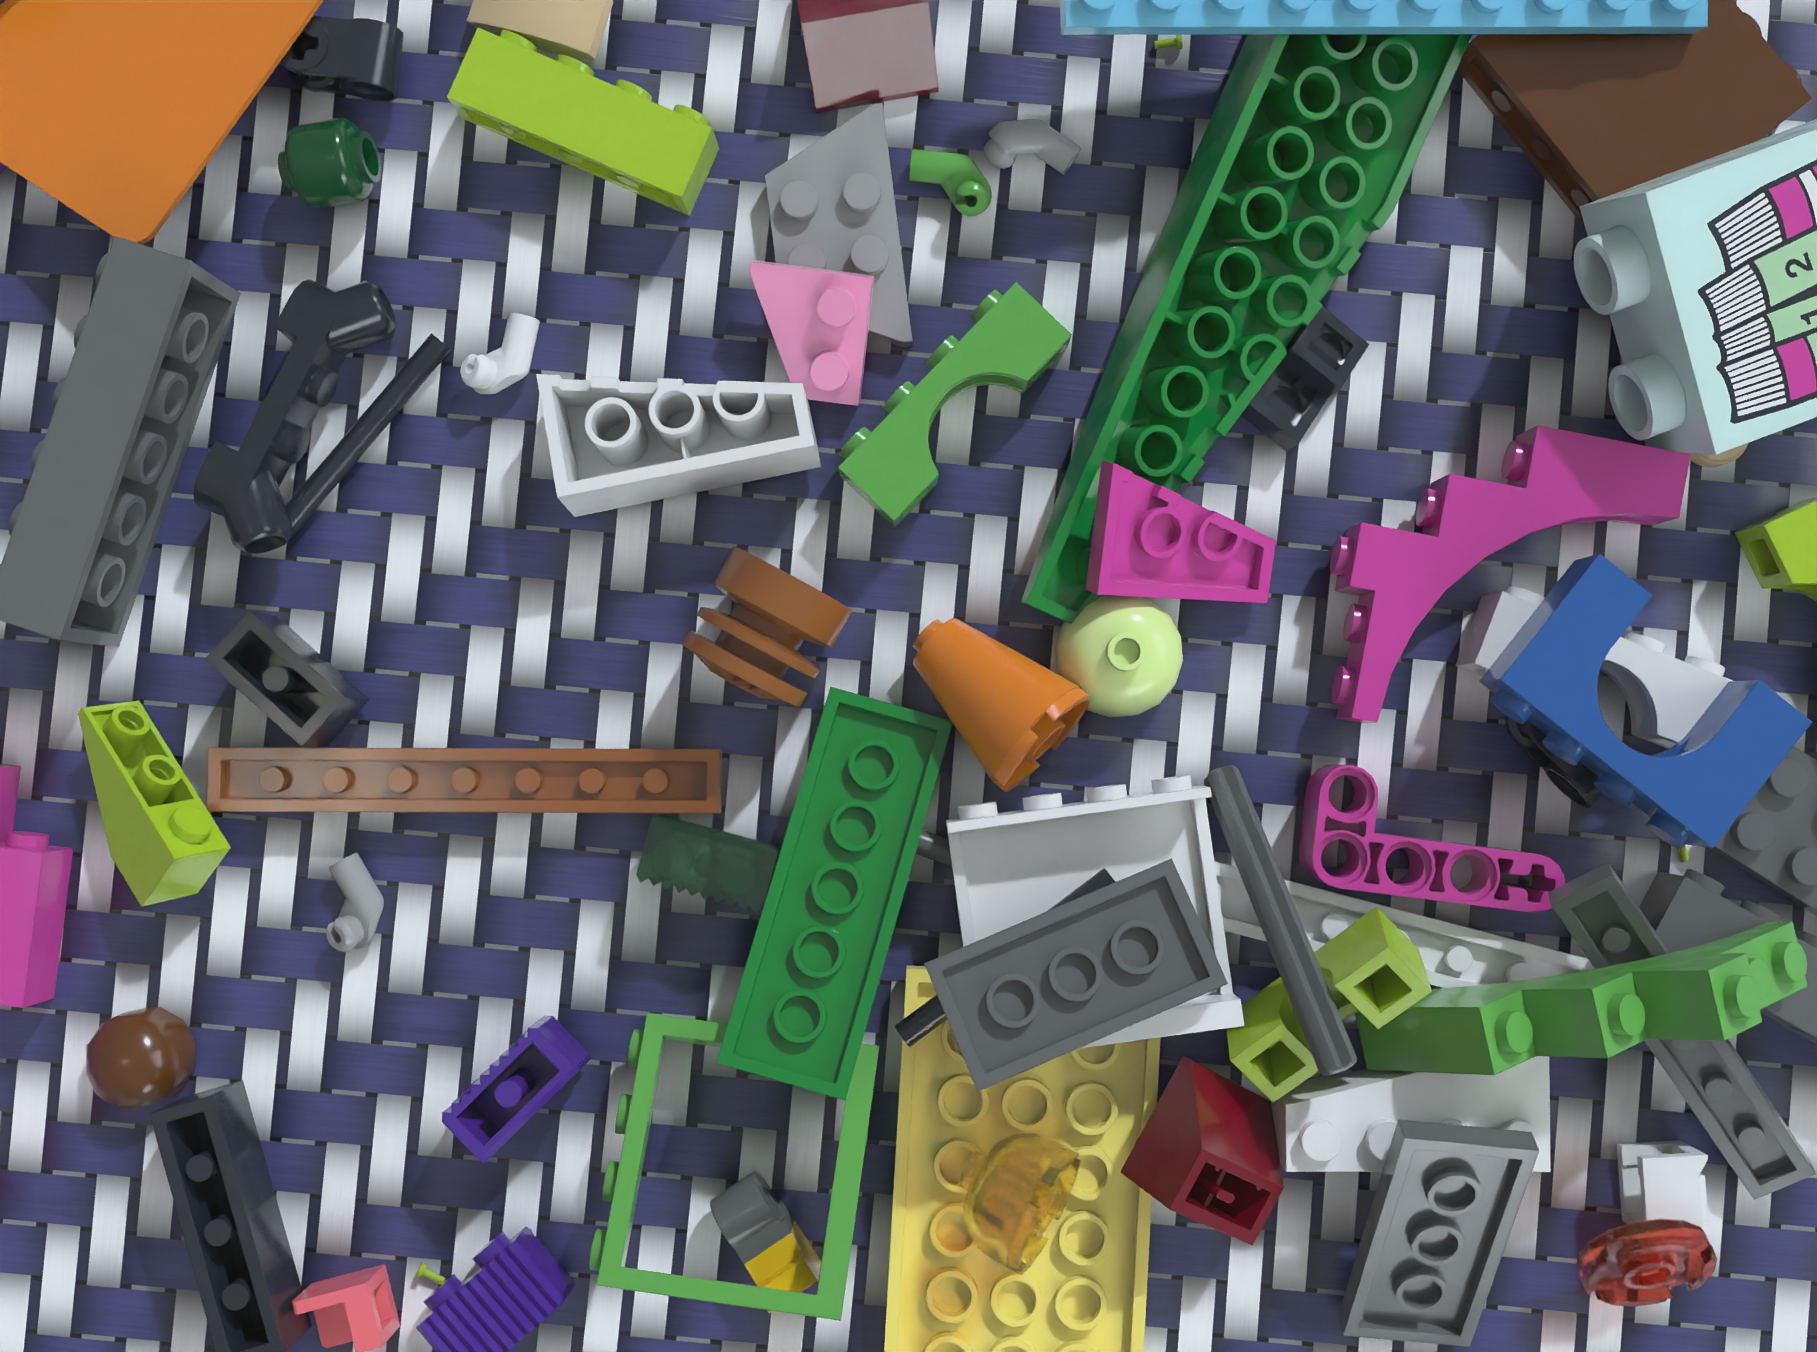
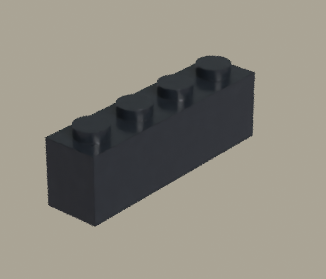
M243 1080L182 1097L149 1115L215 1351L286 1352L312 1327L309 1312L299 1315L294 1314L291 1301L302 1292V1288Z

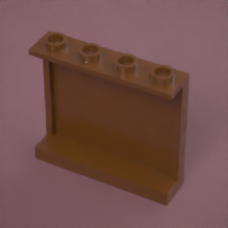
M1708 0V27L1695 34H1479L1467 45L1457 68V71L1584 228L1585 225L1580 206L1759 141L1812 99L1802 86L1801 78L1795 68L1780 59L1762 37L1760 26L1756 20L1749 14L1742 12L1733 0Z

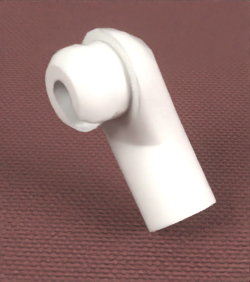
M509 313L502 347L486 355L481 354L477 356L470 354L462 362L460 370L463 382L472 387L477 393L496 394L523 379L530 370L540 321L531 316Z

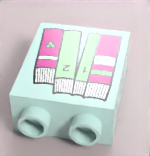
M1817 119L1580 206L1588 237L1581 239L1576 245L1574 251L1575 275L1581 293L1591 308L1599 314L1610 315L1623 364L1613 368L1610 373L1608 383L1609 396L1619 423L1631 437L1637 440H1644L1646 447L1678 453L1717 455L1817 417Z

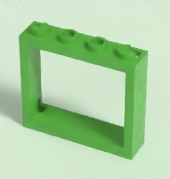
M647 1013L644 1030L634 1029L629 1046L628 1068L637 1069L632 1095H621L617 1110L615 1133L624 1135L620 1161H609L604 1179L602 1199L603 1201L612 1202L607 1230L599 1228L596 1230L591 1248L589 1269L599 1271L597 1285L841 1321L879 1046L861 1043L846 1096L817 1295L625 1267L665 1042L670 1040L721 1048L728 1025Z

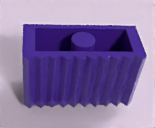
M543 1016L531 1025L524 1034L518 1037V1040L509 1046V1049L501 1054L499 1059L490 1065V1068L483 1072L468 1089L461 1093L459 1098L451 1103V1106L442 1112V1123L479 1161L486 1163L591 1059V1056L554 1016Z
M525 1226L511 1240L502 1231L472 1258L479 1267L463 1282L455 1274L451 1275L423 1301L430 1311L417 1325L416 1329L436 1352H508L556 1308L560 1307L575 1286L573 1277L567 1275L565 1268L558 1264L557 1259L550 1255L548 1248L542 1246L540 1239L533 1235L530 1228Z

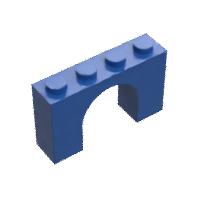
M1601 554L1577 559L1559 579L1479 682L1494 693L1490 701L1500 712L1521 724L1528 720L1547 736L1543 739L1542 743L1553 754L1572 765H1577L1580 761L1595 773L1598 778L1594 784L1607 797L1626 807H1629L1632 803L1648 815L1651 819L1647 822L1646 826L1660 839L1680 849L1684 844L1714 848L1811 725L1812 721L1760 680L1730 681L1687 735L1670 749L1649 756L1628 747L1614 735L1602 716L1597 695L1598 677L1602 663L1610 649L1653 595Z

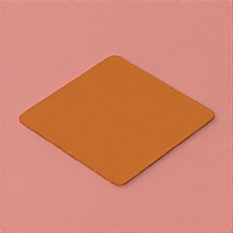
M5 0L0 4V163L111 236L124 238L142 245L149 242L158 233L324 0Z

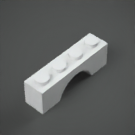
M1508 586L1506 592L1501 591L1482 596L1456 666L1483 677L1544 600V597L1535 592L1514 586ZM1626 633L1625 638L1620 637L1610 649L1600 670L1612 678L1626 698L1631 717V734L1670 749L1687 735L1725 685L1733 680L1723 677L1725 667L1718 663L1695 656H1686L1685 660L1682 661L1663 654L1664 643L1641 634Z

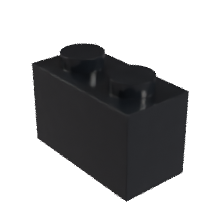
M248 611L205 658L213 668L301 747H327L370 700L276 615Z

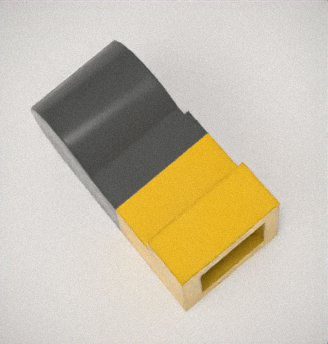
M756 1171L750 1173L710 1200L711 1211L719 1229L735 1249L758 1287L801 1293L818 1281L821 1259L782 1200L777 1199L759 1173Z

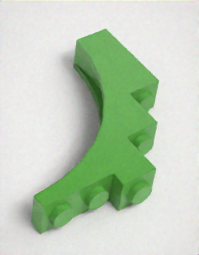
M1793 921L1767 922L1726 938L1647 959L1536 979L1432 989L1430 994L1380 1029H1377L1361 1012L1355 1013L1367 1070L1496 1075L1536 1056L1609 1058L1647 1039L1725 1041L1761 1023V1009L1807 987L1805 977L1807 959L1802 946L1797 943Z

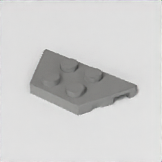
M876 103L765 175L775 261L780 264L875 276L868 332L890 339L894 345L903 348L912 347L913 340L883 103Z

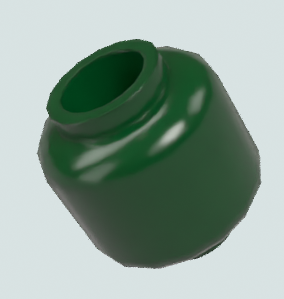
M345 118L302 124L291 129L285 141V151L280 152L278 155L279 174L286 188L290 191L295 190L305 204L316 209L359 203L370 196L374 183L380 181L381 161L373 138L368 132L360 131L354 123Z

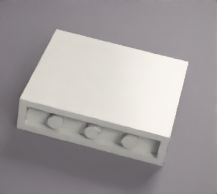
M1190 775L1151 780L1153 792L1127 795L1126 784L1087 789L1088 801L1062 804L1061 793L1022 798L1024 810L998 813L996 802L964 805L957 807L959 819L946 820L963 947L1048 911L1103 868L1117 882L1172 858L1228 984L1081 1048L1244 1026L1241 999L1233 994L1207 814L1205 798L1212 797L1211 788L1206 786L1192 787Z

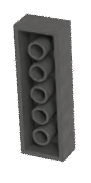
M115 236L109 253L105 254L98 264L95 276L97 289L88 315H85L76 327L74 334L75 352L67 375L60 380L54 390L52 398L54 413L45 439L41 440L33 451L30 462L32 476L24 499L16 506L10 517L9 534L11 537L0 564V621L57 640L119 647L241 293L191 260Z

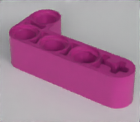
M1342 764L1325 765L1317 769L1309 778L1305 792L1299 843V862L1304 872L1313 880L1340 889L1530 913L1545 912L1553 908L1550 904L1548 892L1565 884L1564 874L1560 866L1551 858L1540 854L1375 832L1378 787L1373 777L1363 768ZM1343 775L1351 781L1354 787V797L1347 808L1338 811L1332 806L1328 791L1332 782ZM1339 840L1346 848L1347 859L1345 865L1339 871L1328 874L1321 864V854L1329 842ZM1402 848L1409 857L1410 866L1402 879L1393 882L1386 873L1385 864L1392 851ZM1465 856L1472 865V876L1466 886L1456 889L1450 880L1451 867L1457 859ZM1500 872L1516 875L1531 874L1533 875L1531 887L1519 888L1499 883Z

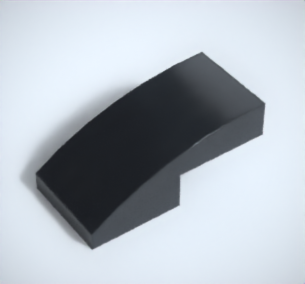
M1322 306L1309 325L1302 326L1286 346L1287 354L1240 416L1284 451L1288 452L1299 444L1327 399L1342 388L1368 348L1369 343Z

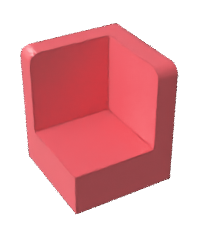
M385 1264L311 1283L291 1301L295 1315L310 1311L314 1312L320 1341L325 1348L353 1342L356 1352L378 1349L400 1327Z

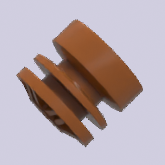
M733 546L713 583L722 593L736 603L731 614L729 615L712 608L700 607L697 616L722 630L715 642L694 631L688 630L681 645L691 650L706 665L709 671L762 699L788 702L800 708L808 693L783 679L789 666L816 679L820 670L814 663L798 652L803 640L832 648L852 610L781 569Z

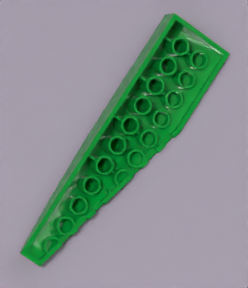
M1472 34L1247 35L1152 252L1103 373L1061 485L1021 602L1072 624L1086 606L1104 596L1086 590L1102 460L1115 463L1147 481L1176 493L1183 483L1191 482L1205 463L1202 458L1216 439L1227 434L1287 354L1286 346L1301 326L1309 325L1323 306L1320 301L1338 277L1346 276L1361 256L1358 251L1371 233L1375 230H1380L1394 212Z

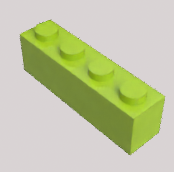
M479 27L477 28L447 95L449 101L464 120L683 214L691 215L720 149L713 127L709 126L710 122L704 115L684 105L677 104L671 110L651 101L652 96L647 91L631 82L617 80L614 86L593 77L595 73L590 67L570 56L560 55L556 61L537 53V48L533 43L514 32L502 30L500 36H497Z

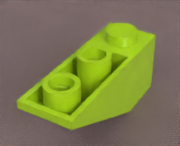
M139 700L81 708L78 716L110 855L139 904L143 907L197 894L231 847Z

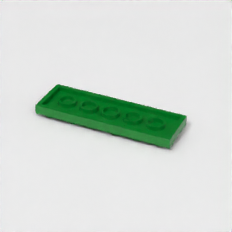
M830 686L716 1063L846 1100L952 728V721Z

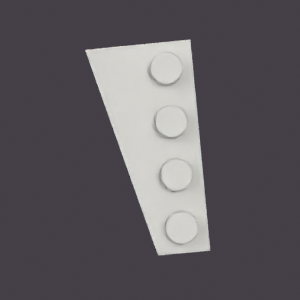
M536 374L557 498L574 517L821 467L810 406L803 383L718 381L717 384L684 383L683 379L657 378V382L620 381L618 377L591 376V380L562 379L560 375Z
M1536 1056L1496 1075L1367 1070V1068L1355 1072L1346 1070L1306 1080L1274 1103L1271 1101L1280 1165L1286 1172H1382L1398 1119L1532 1132L1539 1148V1154L1532 1172H1551L1548 1056Z

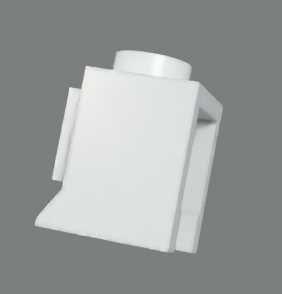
M1680 1140L1617 1144L1622 1221L1646 1236L1649 1242L1658 1245H1684L1689 1242V1236L1704 1235L1703 1222H1708L1705 1175L1701 1174V1171L1708 1160V1155Z

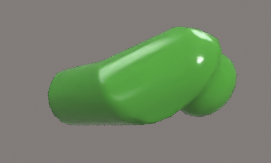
M912 149L909 181L940 184L956 209L965 216H977L988 208L992 199L990 184L970 156Z

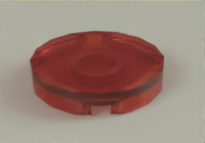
M1654 1219L1633 1222L1608 1230L1589 1241L1577 1255L1576 1268L1584 1290L1588 1294L1595 1291L1597 1300L1609 1305L1635 1307L1667 1301V1299L1673 1297L1670 1288L1684 1282L1687 1285L1688 1291L1700 1287L1715 1271L1717 1257L1709 1237L1700 1226L1684 1220Z

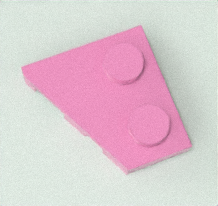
M757 260L751 261L749 273L790 383H803L806 397L809 400L858 406L861 401L875 276Z

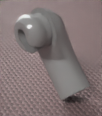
M1039 119L1002 121L995 125L989 132L991 139L984 147V155L990 163L1005 169L1014 164L1017 155L1034 154L1064 175L1077 158L1081 147Z
M354 853L329 867L332 876L346 898L338 918L328 925L326 931L330 945L341 952H347L353 948H363L374 937L384 907V899L359 854Z

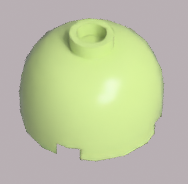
M1104 595L1086 606L1072 624L1067 622L1062 624L1055 646V657L1059 675L1080 686L1090 696L1086 699V701L1090 702L1087 708L1088 711L1107 717L1139 715L1160 704L1176 685L1183 663L1181 636L1171 616L1147 597Z

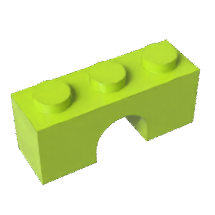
M1375 907L1314 952L1342 1021L1354 1013L1361 1012L1377 1029H1380L1432 992L1419 949L1378 907ZM1279 977L1242 1004L1244 1026L1226 1028L1230 1061L1273 1103L1318 1072L1282 978Z

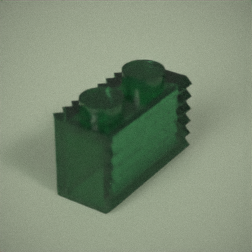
M660 815L652 818L636 876L640 883L647 879L651 881L653 886L662 882L665 889L674 885L678 893L686 888L691 896L700 892L704 900L711 895L716 903L725 899L729 907L735 903L739 904L741 910L750 906L755 914L764 907L782 847L666 815Z

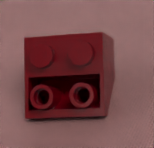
M1183 1056L1120 1173L1169 1210L1253 1246L1284 1188L1271 1101Z

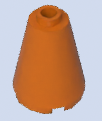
M952 618L944 624L939 619L934 620L924 628L913 644V648L917 651L913 660L914 667L990 779L1005 792L1018 786L1040 766L1036 760L1050 747L1054 750L1057 749L1077 725L1089 706L1090 702L1086 701V699L1090 696L1080 686L957 618Z

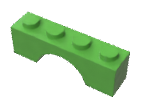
M1017 282L1004 295L1000 294L997 290L992 291L972 313L970 318L976 324L960 341L953 335L949 336L928 359L927 364L932 370L915 387L910 381H907L899 387L883 407L889 415L872 432L866 427L861 428L839 452V455L845 460L838 467L841 478L894 528L938 484L939 474L930 454L928 437L931 425L944 404L958 393L982 385L1004 386L1025 393L1067 349L1072 334Z

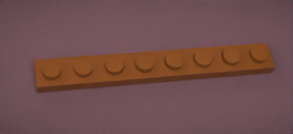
M208 747L207 810L208 812L721 813L722 749Z

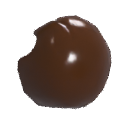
M151 1006L128 1011L101 1024L86 1046V1075L95 1093L108 1104L116 1105L118 1108L136 1109L153 1105L176 1095L186 1086L196 1066L195 1040L184 1020L162 1007Z

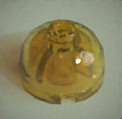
M1015 1133L996 1142L987 1155L976 1151L962 1172L959 1187L967 1191L963 1205V1216L966 1230L977 1248L1002 1266L1009 1268L1019 1275H1023L1032 1266L1049 1240L1042 1236L1053 1218L1060 1219L1067 1205L1080 1169L1081 1160L1077 1159L1080 1154L1053 1139L1036 1133Z

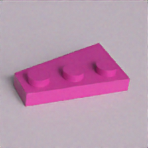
M1102 460L1086 590L1097 595L1267 603L1276 540L1218 512L1208 510L1193 503L1172 490L1147 481L1126 468Z

